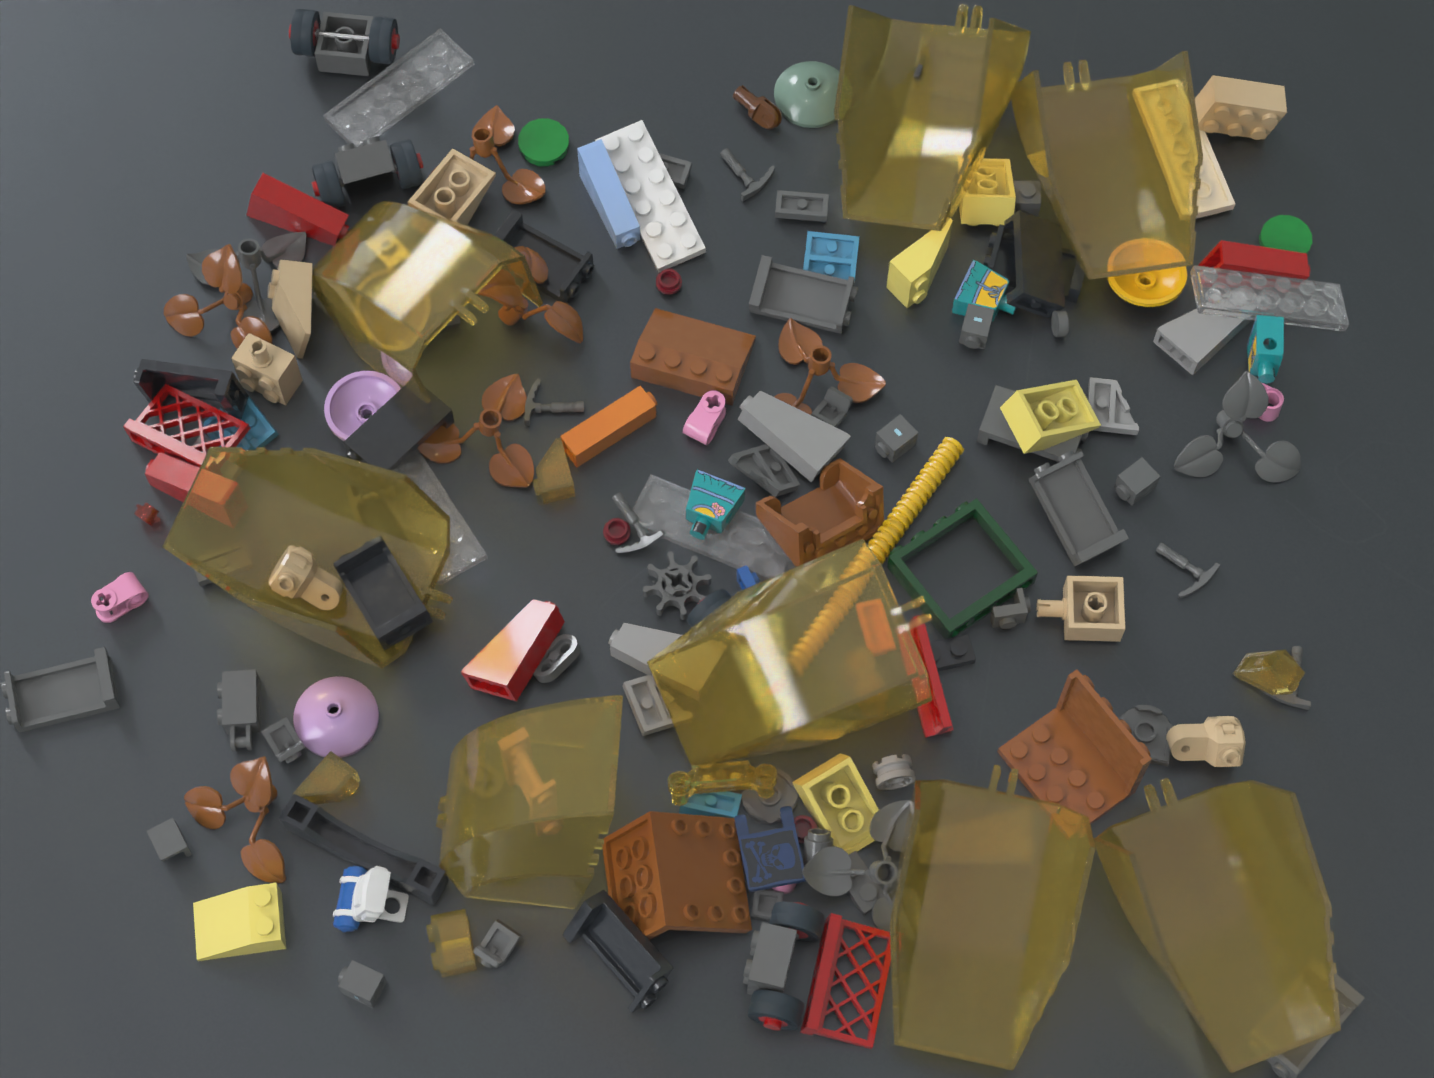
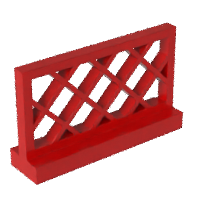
M167 384L163 386L135 421L129 418L123 426L132 442L156 454H159V452L219 476L221 475L218 470L251 429L248 423ZM169 394L176 397V403L162 406V402ZM191 406L196 407L197 413L183 417L182 409ZM178 411V418L169 421L164 420L165 413ZM159 415L160 423L150 426L145 424L150 417ZM217 417L218 423L204 427V418ZM198 420V429L185 432L184 424ZM180 425L181 433L172 436L166 435L167 428ZM233 426L239 428L234 435L224 436L223 429ZM219 430V439L206 442L205 434ZM196 436L201 437V444L187 445L186 439ZM221 446L222 450L216 458L208 455L207 449Z
M914 616L906 626L896 628L923 733L925 738L951 732L954 729L923 616Z
M833 913L825 919L800 1033L811 1036L817 1034L868 1049L873 1048L896 937L895 933L844 920L841 915ZM844 928L854 930L861 941L848 948L842 938ZM874 937L887 939L886 949L879 955L875 954L868 942ZM863 944L872 959L859 966L851 951ZM841 946L844 951L839 954V949ZM846 954L855 969L842 976L836 963L837 959ZM884 956L882 964L879 959ZM874 962L880 971V978L871 984L862 969ZM857 972L866 987L853 994L845 979ZM835 974L838 980L833 982V977ZM840 983L849 998L836 1005L830 995V991L833 986ZM878 984V988H877V992H876L873 987ZM869 991L875 1001L874 1007L864 1012L856 997ZM851 1001L860 1016L847 1023L839 1008ZM828 1002H829L830 1006L832 1007V1008L829 1009V1010H827ZM833 1011L843 1025L836 1031L823 1028L825 1016ZM872 1013V1017H871V1021H870L869 1018L867 1017V1015H869V1014ZM863 1019L869 1029L867 1040L856 1037L850 1026ZM845 1029L847 1034H843L840 1032Z

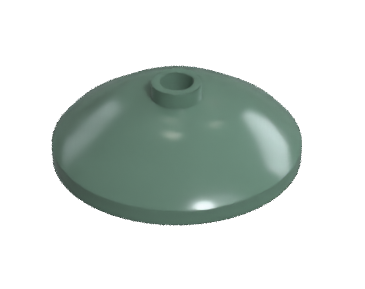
M805 61L790 66L779 76L774 88L775 105L781 110L782 116L789 122L806 128L824 127L837 121L845 113L850 99V89L845 77L836 68L817 61Z

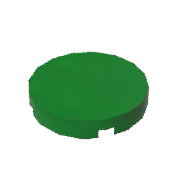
M539 118L530 121L522 128L518 136L519 150L529 163L537 166H550L555 164V161L562 160L569 150V135L565 127L558 121L549 118Z
M1278 215L1270 218L1263 225L1259 235V245L1308 254L1312 245V233L1309 227L1299 218L1291 215Z

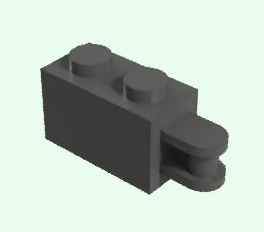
M256 669L223 671L222 682L217 683L218 698L222 699V708L217 709L218 725L223 726L227 735L230 734L231 751H237V748L247 747V750H252L253 733L261 732L260 677ZM246 733V736L237 737V734Z

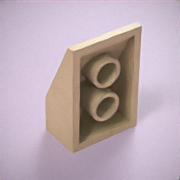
M452 148L408 201L409 220L452 244L468 225L494 180L496 173Z
M280 260L277 270L273 269L271 282L268 285V298L272 299V310L296 357L303 359L311 335L312 263Z

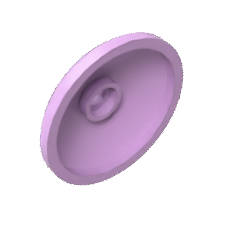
M375 371L354 372L341 378L330 389L325 400L324 413L329 428L338 438L345 441L368 420L363 418L364 415H373L401 389L400 386L389 376Z
M337 676L325 678L312 684L300 696L294 710V728L304 746L314 754L325 758L347 757L363 749L373 738L379 723L378 705L371 691L359 681ZM332 707L339 708L335 714L329 713Z

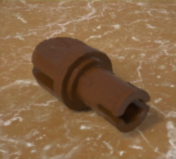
M743 85L735 90L733 99L747 108L748 116L761 127L774 129L781 124V110L765 96L757 97Z

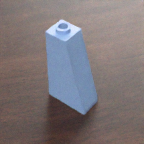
M602 139L577 148L580 178L616 249L623 246H632L641 240L640 225Z

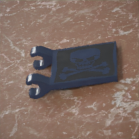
M791 806L780 808L783 828L749 834L746 816L737 815L734 817L749 892L806 881L802 874L804 865Z

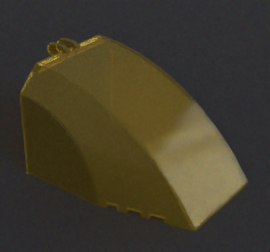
M960 4L958 8L955 26L896 20L849 5L834 108L835 120L838 121L839 133H836L837 144H840L841 160H838L839 169L842 170L843 185H840L843 219L941 231L953 216L968 191L1015 92L1023 71L1031 31L996 18L989 19L988 29H981L983 9L977 5L972 11L970 28L966 27L969 10L965 4ZM918 64L923 65L920 78L914 79V73Z
M1182 51L1152 71L1132 76L1090 81L1087 61L1079 60V83H1075L1071 62H1064V85L1041 87L1039 70H1034L1009 89L1017 129L1026 155L1078 263L1089 280L1193 265L1196 239L1194 229L1199 207L1197 206V196L1201 185L1199 175L1200 166L1203 163V151L1188 51Z
M383 201L375 204L312 267L313 293L337 324L357 355L377 372L392 378L400 388L406 386L427 404L431 399L416 371L425 347L456 315L472 326L476 324L477 319L475 315L468 311L465 306L471 303L484 314L489 310L488 305L476 294L501 269L513 275L515 285L520 286V291L526 298L538 307L543 304L525 255L511 245L485 231L395 202Z
M210 447L162 546L204 577L266 618L324 647L381 669L406 653L414 634L384 651L333 566L334 562L339 560L342 555L351 553L363 546L366 541L382 536L431 617L444 620L446 613L439 608L428 606L430 598L445 604H451L453 600L450 595L434 590L450 554V516L406 474L314 448H303V451H294L292 448L267 450L265 447H256V450H244L241 447ZM288 546H301L313 553L318 567L341 581L343 592L335 608L322 610L301 597L294 599L288 596L283 597L271 589L268 580L275 565Z
M864 539L736 593L728 601L711 612V614L647 661L691 767L813 747L873 726L932 701L928 673L910 633V629L932 620L930 613L922 614L906 623L902 614L904 611L917 608L925 603L923 596L899 606L881 563Z
M622 695L576 699L507 713L479 726L456 744L450 756L446 796L440 797L438 803V810L444 813L438 815L436 827L443 829L439 867L446 871L449 879L464 897L576 909L594 875V868L589 867V865H597L599 860V854L593 853L594 849L602 850L604 845V839H599L598 836L599 834L608 833L614 815L623 704Z
M999 765L993 766L988 789L945 779L915 780L900 853L890 916L894 1045L1014 1070L1030 1039L1031 1032L1043 1015L1044 1007L1050 996L1055 992L1058 986L1057 983L1070 962L1096 849L1089 817L1058 803L1015 795L1018 769H1011L1006 792L996 791L1001 775V766Z
M1165 778L1160 782L1167 805L1161 807L1155 788L1151 784L1144 786L1151 811L1111 825L1094 838L1093 841L1109 883L1130 925L1230 1073L1236 1072L1340 1031L1339 999L1334 984V974L1337 972L1336 963L1333 962L1332 958L1334 932L1330 931L1332 906L1295 792L1249 780L1215 786L1177 801L1172 783L1168 778Z

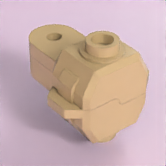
M290 545L287 547L268 580L271 589L281 596H288L291 599L301 597L322 610L335 608L343 592L341 581L318 567L313 553L301 546L295 547Z
M1234 716L1207 717L1203 724H1179L1172 727L1166 735L1170 751L1177 760H1205L1214 767L1241 766L1243 763L1246 744L1245 735L1240 721Z

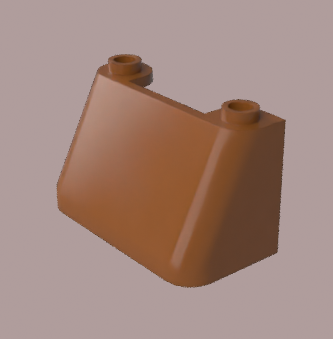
M839 458L822 469L820 473V487L781 507V503L776 497H765L756 502V515L791 562L801 571L810 572L872 538L878 532V528L882 526L884 521L883 486Z

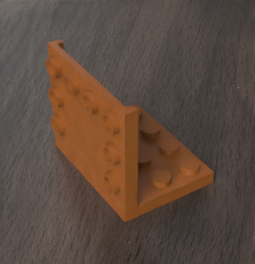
M1077 669L1068 675L1056 708L1002 745L997 751L1068 840L1075 837L1134 794L1152 760L1146 745L1142 742L1138 743L1131 734L1132 731L1129 725L1123 719H1118L1113 713L1110 702L1105 697L1101 698L1094 690V684L1086 675L1082 676Z
M649 811L601 839L608 894L649 940L667 930L747 933L752 930L734 818Z

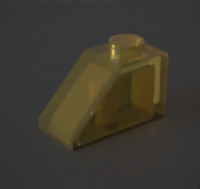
M561 437L554 440L536 467L537 479L532 480L536 496L541 495L543 504L575 497L574 483Z
M1287 650L1246 653L1233 674L1237 678L1271 695L1292 694L1298 688L1305 672Z
M330 751L293 794L314 804L342 802L346 796L350 797L357 790L360 778L354 768Z

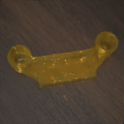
M749 760L691 765L692 770L688 773L676 771L668 777V791L671 793L672 803L682 806L688 802L689 797L702 793L752 789L757 791L760 797L770 798L775 793L777 769L770 764H761L755 768L749 765Z

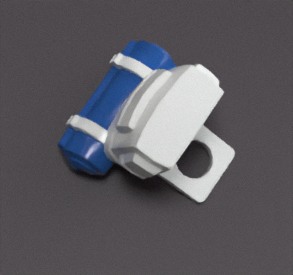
M360 866L348 867L344 869L343 876L340 878L341 888L337 908L333 912V926L342 932H353L358 930L360 922H375L377 919L402 923L405 919L409 896L405 893L388 890L391 872H388L384 867L375 866L369 871ZM394 898L399 902L400 909L397 913L390 914L384 909L386 899Z

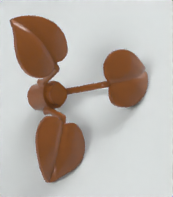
M496 105L474 126L472 130L474 146L470 147L469 158L474 160L475 154L483 158L490 157L493 154L504 177L508 180L502 186V193L507 201L513 204H526L540 199L546 192L545 184L541 177L528 169H519L513 176H510L497 153L495 146H502L508 143L514 137L515 129L511 120Z
M227 244L209 254L202 263V273L205 280L212 287H219L221 293H225L222 299L199 309L195 297L189 294H178L172 297L164 306V316L177 332L184 336H196L204 328V319L201 314L225 304L229 309H239L236 318L238 326L231 331V339L237 349L248 333L273 344L270 330L261 319L254 316H247L242 319L244 312L248 309L245 304L252 299L253 292L249 285L242 283L240 264L231 244Z
M517 246L510 252L509 261L511 266L518 274L526 276V280L521 288L519 285H515L513 275L502 268H493L484 276L478 295L492 298L503 304L498 311V315L505 324L512 326L521 317L527 320L529 316L546 311L544 314L545 319L552 328L579 344L583 341L581 318L570 305L556 301L552 306L546 304L527 311L528 302L522 294L530 284L531 279L541 284L548 277L547 264L534 250L524 246Z
M792 318L784 325L778 344L781 357L793 365L799 364L804 360L805 363H808L809 374L798 400L789 393L777 394L774 396L775 398L811 415L812 409L802 402L813 376L824 375L828 370L831 371L836 381H840L837 389L853 399V403L865 402L885 387L886 381L878 373L858 363L844 364L840 368V375H838L835 363L830 362L831 351L822 345V340L816 332L797 323Z
M519 374L503 377L485 390L482 396V407L484 410L480 414L479 423H474L473 427L463 437L459 438V430L454 424L448 429L442 425L417 450L431 461L450 463L461 455L459 443H464L476 430H479L484 436L495 437L497 449L500 452L493 455L489 462V472L492 478L497 483L508 487L526 488L530 486L534 476V465L529 452L519 444H510L504 450L499 432L502 419L506 421L516 420L525 412L527 397Z
M265 756L238 763L232 768L230 773L232 786L243 797L228 805H222L221 794L207 786L192 788L184 795L185 805L193 818L201 826L208 829L220 828L226 822L224 811H228L242 803H245L249 811L254 813L260 812L249 838L250 845L243 847L241 850L242 861L247 870L260 880L270 883H282L286 880L285 863L278 847L266 839L256 841V836L264 817L269 813L267 806L278 795L277 789L272 784L271 773Z

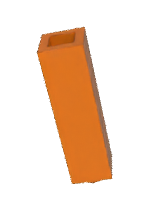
M641 385L561 435L563 451L576 467L581 466L656 418L657 401L651 392L646 393Z

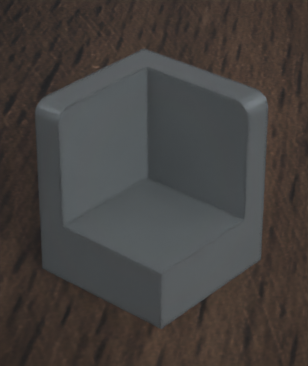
M174 818L146 831L161 861H165L181 852H184L186 857L192 855Z

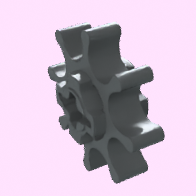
M670 551L667 553L669 566L666 569H657L653 564L647 566L648 575L654 576L658 581L655 585L644 586L643 596L657 595L662 598V601L656 606V614L658 616H662L666 607L676 606L680 610L681 620H685L687 618L685 605L689 602L699 603L706 597L700 595L696 590L702 585H711V575L696 576L692 572L698 565L697 556L693 555L687 565L681 566L675 563L674 553Z

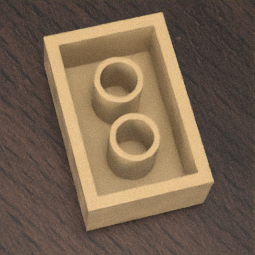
M1215 75L1210 78L1191 103L1194 130L1228 134L1229 136L1249 137L1254 140H1265L1287 113L1284 86Z

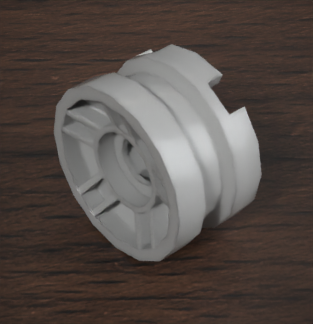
M903 754L902 758H897V755H891L882 758V763L878 764V761H875L872 764L873 773L877 775L875 780L877 788L879 790H894L912 784L916 780L915 772L910 768L912 766L911 757Z

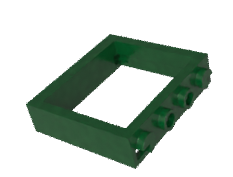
M977 498L970 503L966 501L955 509V513L949 517L943 516L939 518L928 531L922 530L915 534L911 542L904 547L899 545L894 548L889 554L887 564L890 572L944 639L958 636L989 615L993 607L1002 606L1014 598L1017 588H1022L1024 591L1033 585L1038 574L1037 570ZM971 517H974L1019 573L949 619L904 562Z

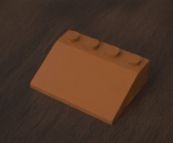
M655 308L637 342L630 361L631 378L703 397L709 391H718L723 394L725 404L733 406L756 336Z

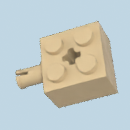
M248 333L231 358L243 388L250 392L255 390L263 394L272 403L280 402L287 405L303 381L295 355Z
M1067 576L1063 587L1062 601L1038 599L1036 610H1038L1037 617H1062V620H1064V640L1120 642L1125 631L1123 577Z

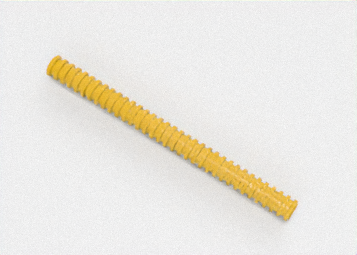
M945 437L942 440V443L937 447L938 450L934 451L933 456L928 460L929 462H926L919 475L915 477V481L910 484V488L905 491L906 494L902 495L896 507L891 510L892 513H889L887 516V520L883 521L882 526L878 528V532L873 535V539H870L868 545L865 546L864 552L859 554V558L849 568L850 572H846L845 578H842L840 581V585H837L835 591L830 594L831 598L825 601L826 605H822L821 611H818L816 618L812 619V625L806 627V631L801 634L802 638H798L796 641L797 645H793L792 651L788 652L786 660L794 668V676H802L804 674V670H807L809 667L808 663H812L814 660L813 656L818 655V650L823 648V643L828 641V636L833 634V630L843 620L842 616H846L847 610H850L853 606L852 603L857 601V596H860L862 590L867 587L866 583L872 580L871 577L875 576L876 570H879L881 564L885 562V557L889 556L890 551L895 548V544H898L900 541L899 538L903 537L904 531L908 530L909 525L914 522L913 519L918 516V512H921L923 506L927 504V499L932 497V493L937 490L941 480L945 479L946 474L950 472V468L960 458L959 455L963 454L964 448L956 439Z

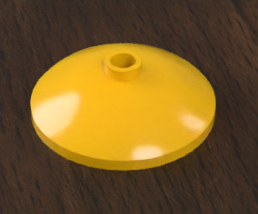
M1136 241L1128 243L1115 251L1108 263L1107 278L1113 291L1123 300L1138 306L1156 307L1173 301L1182 293L1186 285L1187 269L1179 254L1170 247L1153 241Z

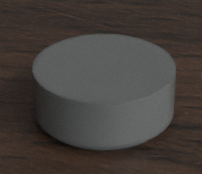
M1065 310L1054 311L1052 314L1051 326L1055 337H1066L1069 332V317Z

